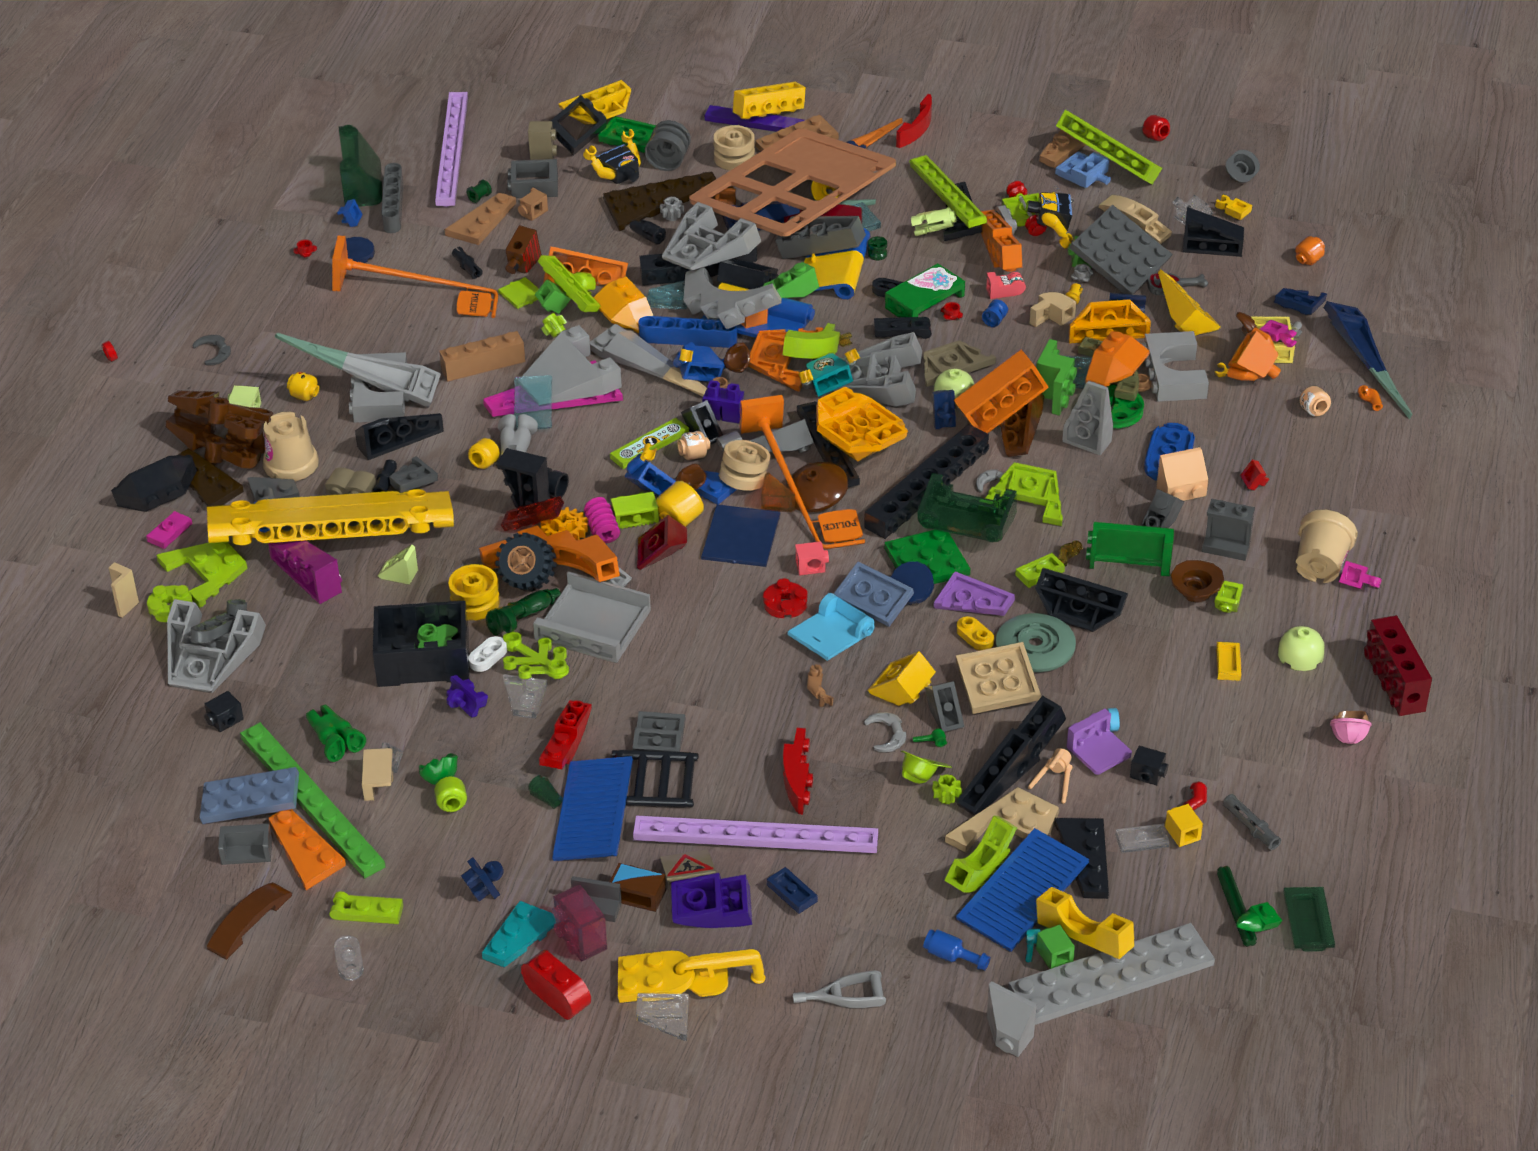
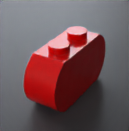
M540 951L521 966V974L528 988L564 1019L570 1020L591 1004V995L584 981L549 951Z

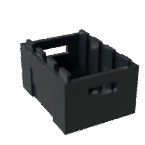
M466 601L374 606L373 660L377 687L447 681L448 683L451 682V676L457 675L462 680H470L468 659L469 628ZM424 624H433L436 627L447 624L458 629V632L451 637L452 640H447V646L438 647V641L424 642V648H418L420 642L418 641L417 633Z

